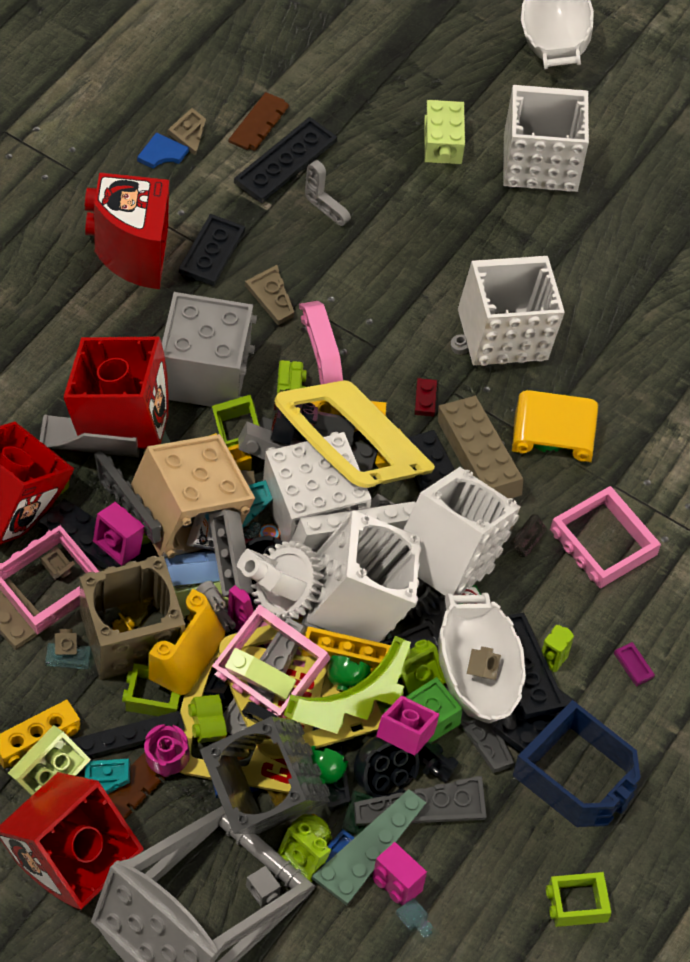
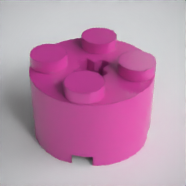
M163 724L154 727L146 735L144 751L147 763L154 772L163 777H168L185 768L190 760V751L187 736L182 729L174 725L166 726Z

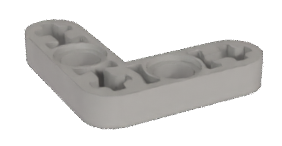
M315 160L307 167L306 198L334 222L343 226L351 220L350 213L324 192L326 169L320 161Z

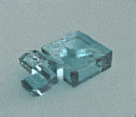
M415 898L396 910V915L409 930L416 927L424 938L432 934L431 929L433 926L426 920L428 913Z

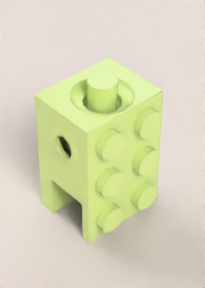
M427 100V115L424 118L425 162L462 164L465 147L464 102Z

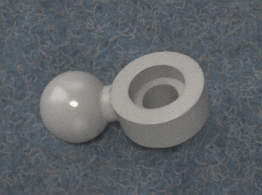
M462 334L454 336L451 340L452 351L458 355L469 352L466 337Z

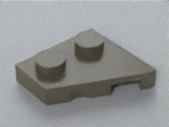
M191 108L168 129L167 134L178 143L189 147V151L195 155L206 118Z

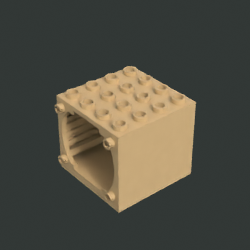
M220 434L148 446L131 483L133 492L139 494L144 507L147 506L152 513L153 519H157L161 524V541L153 543L159 557L164 556L168 557V559L180 554L205 550L186 545L192 527L184 528L183 525H190L192 517H196L199 513L227 509L240 512L243 524L255 500L252 491Z

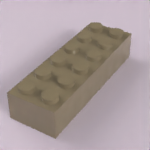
M472 396L439 405L438 423L464 470L472 471L473 476L508 499L521 496L523 477L477 397Z

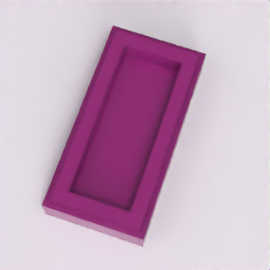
M633 642L614 651V655L636 687L654 678L655 674Z

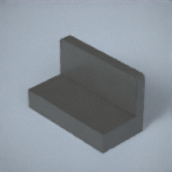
M318 411L317 423L314 424V428L321 436H330L333 432H344L349 445L352 446L355 426L344 416Z

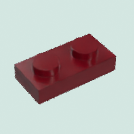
M417 378L414 415L434 417L437 380Z

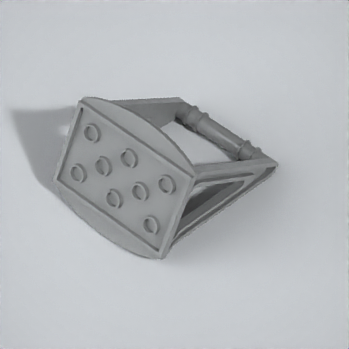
M223 806L135 857L114 862L110 866L91 923L99 929L107 942L125 962H215L221 952L235 943L237 944L218 962H237L312 892L315 885L301 874L300 869H295L291 865L290 860L286 861L256 834H234ZM220 826L226 831L228 837H233L237 845L241 844L272 871L276 879L280 878L285 883V887H290L291 890L214 940H211L191 913L167 890L160 886L157 881ZM159 861L145 874L140 872L148 866L152 865L153 863Z

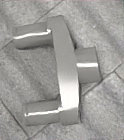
M207 581L200 584L196 591L206 596L225 632H230L228 625L233 630L236 627V623L228 615L226 603L214 583Z

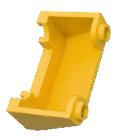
M528 390L521 392L515 412L512 451L527 453L532 450L534 444L573 449L575 459L591 462L598 403L589 398Z
M194 589L191 590L186 598V607L190 610V614L187 617L189 625L177 643L174 645L168 641H160L149 652V680L180 695L188 694L193 689L219 649L221 641L225 638V630L206 596Z

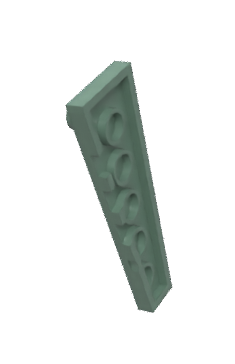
M408 789L312 876V880L347 906L373 873L376 858L394 842L398 841L425 806L426 802Z

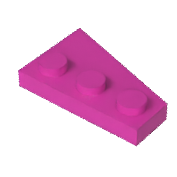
M234 585L229 590L228 615L236 623L234 629L239 632L254 610L248 593Z

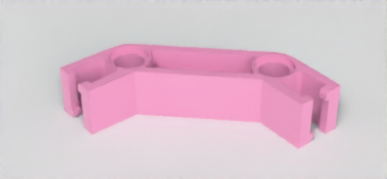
M319 301L299 304V309L303 310L301 323L307 328L317 361L320 384L343 381L340 355L324 304Z

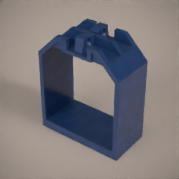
M572 700L518 755L513 776L574 826L598 827L608 826L614 819L612 815L615 812L622 814L626 810L628 803L634 798V791L637 789V783L640 780L637 750ZM570 728L626 772V775L600 803L581 802L535 765Z

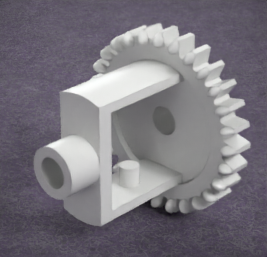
M284 541L282 545L275 544L276 549H268L270 555L265 553L262 555L247 548L241 555L237 567L244 576L257 582L251 585L253 589L257 590L251 593L253 597L257 598L254 600V603L260 604L283 621L287 617L297 620L299 619V614L306 615L305 608L312 609L310 602H317L314 595L321 594L317 587L323 586L322 583L318 582L324 575L318 573L323 569V566L318 565L321 560L316 557L317 553L311 551L312 548L294 541L289 543Z

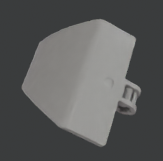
M43 416L39 441L48 448L96 453L102 450L104 454L140 458L141 449L138 448L137 438L89 433L77 436L71 418Z

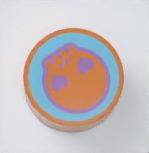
M267 524L260 528L259 537L272 536L279 539L280 532L276 526Z

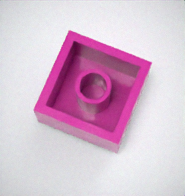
M114 502L97 513L93 542L123 566L140 554L145 526L141 521L129 514L125 508Z
M401 695L381 716L376 737L407 753L416 755L434 735L440 714Z
M394 842L376 858L372 878L379 888H384L389 893L395 903H400L405 907L423 891L427 871Z

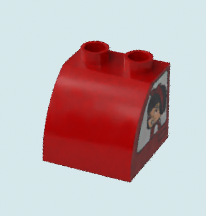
M99 173L97 188L87 187L85 211L92 212H87L85 235L95 236V253L102 263L117 276L139 286L160 289L169 225L170 180Z
M160 337L81 338L63 397L77 436L89 433L127 438L134 437L137 438L138 448L141 449L161 444L168 419V378Z
M15 421L0 426V544L22 537L53 505L74 471L71 465Z
M57 772L0 824V840L15 862L53 896L78 909H82L103 889L110 866L114 862L131 859L144 850L99 781Z

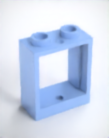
M214 551L180 554L171 559L164 557L173 586L220 581Z

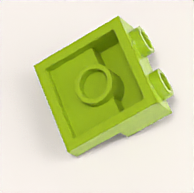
M429 640L417 641L415 647L410 649V653L405 659L400 679L406 696L436 677L442 684L446 683L439 663L437 647Z
M299 820L287 829L277 853L286 861L290 860L291 865L295 869H300L301 874L312 882V876L318 871L319 867L326 863L331 849L323 838L317 837L311 831V827L307 823H302Z

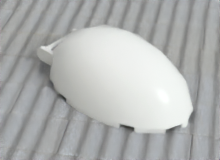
M524 0L522 3L521 24L529 47L543 60L544 69L576 63L581 65L580 55L586 50L592 36L594 11L591 1Z
M447 593L445 596L447 610L438 637L439 663L450 694L468 716L489 724L510 716L522 698L521 692L526 676L524 651L520 638L516 635L513 628V622L509 617L505 616L497 603H490L488 593H482V595H452V593ZM481 646L494 649L493 653L501 655L496 680L466 674L472 649L480 650Z

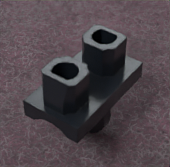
M427 742L419 754V761L425 766L422 772L425 775H429L432 772L444 783H447L459 762L454 757H444L442 755L443 747L438 743L431 745Z

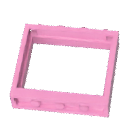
M611 486L555 517L550 528L554 538L562 543L565 551L573 556L577 565L588 574L590 581L593 580L600 589L658 555L661 543ZM603 503L642 547L639 551L605 571L566 527L570 522Z
M61 525L52 531H47L43 537L33 540L28 547L22 551L15 552L10 559L0 563V590L37 635L80 606V586L33 617L4 580L59 543L65 547L85 573L99 572Z
M259 604L212 667L216 671L215 675L223 682L228 680L233 683L231 687L238 693L243 694L245 692L250 696L249 700L259 706L262 704L268 711L279 718L285 719L284 713L290 696L279 708L226 670L225 665L234 648L241 650L261 622L264 621L317 659L291 693L297 696H302L331 658L328 652Z

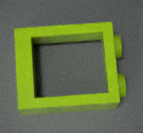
M251 395L212 406L219 434L227 447L237 445L238 438L227 441L222 421L251 413L253 423L260 426Z
M134 663L133 671H128L126 683L129 684L128 690L124 689L122 702L126 703V711L152 716H161L178 711L182 695L176 694L173 691L169 703L133 697L138 677L149 679V666Z
M604 872L553 876L550 879L549 885H546V896L548 899H551L552 904L549 908L550 917L554 919L556 927L605 923L609 921L611 908ZM592 885L597 909L563 912L559 888Z

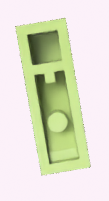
M234 648L225 665L230 674L285 700L288 699L297 681L237 648Z

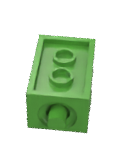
M437 677L406 696V698L440 714L435 733L428 740L429 743L434 742L461 724L463 708Z

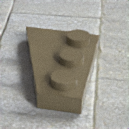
M277 265L245 281V287L277 325L294 317V310L285 291L284 282L280 277Z

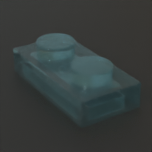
M48 643L46 666L88 669L91 647L77 645V653L74 655H56L55 643Z

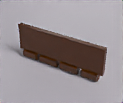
M265 92L228 139V142L248 150L250 148L255 151L289 108V104L284 99Z
M145 752L130 766V783L108 794L124 820L132 813L130 808L135 810L147 798L146 794L150 795L161 783L159 778L162 780L166 778L149 767Z

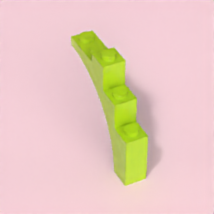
M395 636L381 663L367 678L350 689L325 697H302L291 694L284 716L291 720L337 734L343 726L345 713L368 720L369 715L374 709V700L393 705L401 695L403 696L404 686L397 682L402 676L403 664L410 653L411 642Z

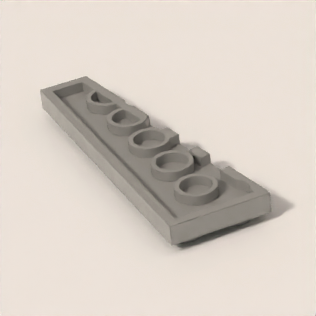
M289 617L285 620V623L299 633L305 634L307 629L303 625ZM277 632L260 660L286 674L299 646L280 632ZM248 682L252 689L270 702L273 701L275 694ZM233 698L223 713L226 730L231 735L247 728Z

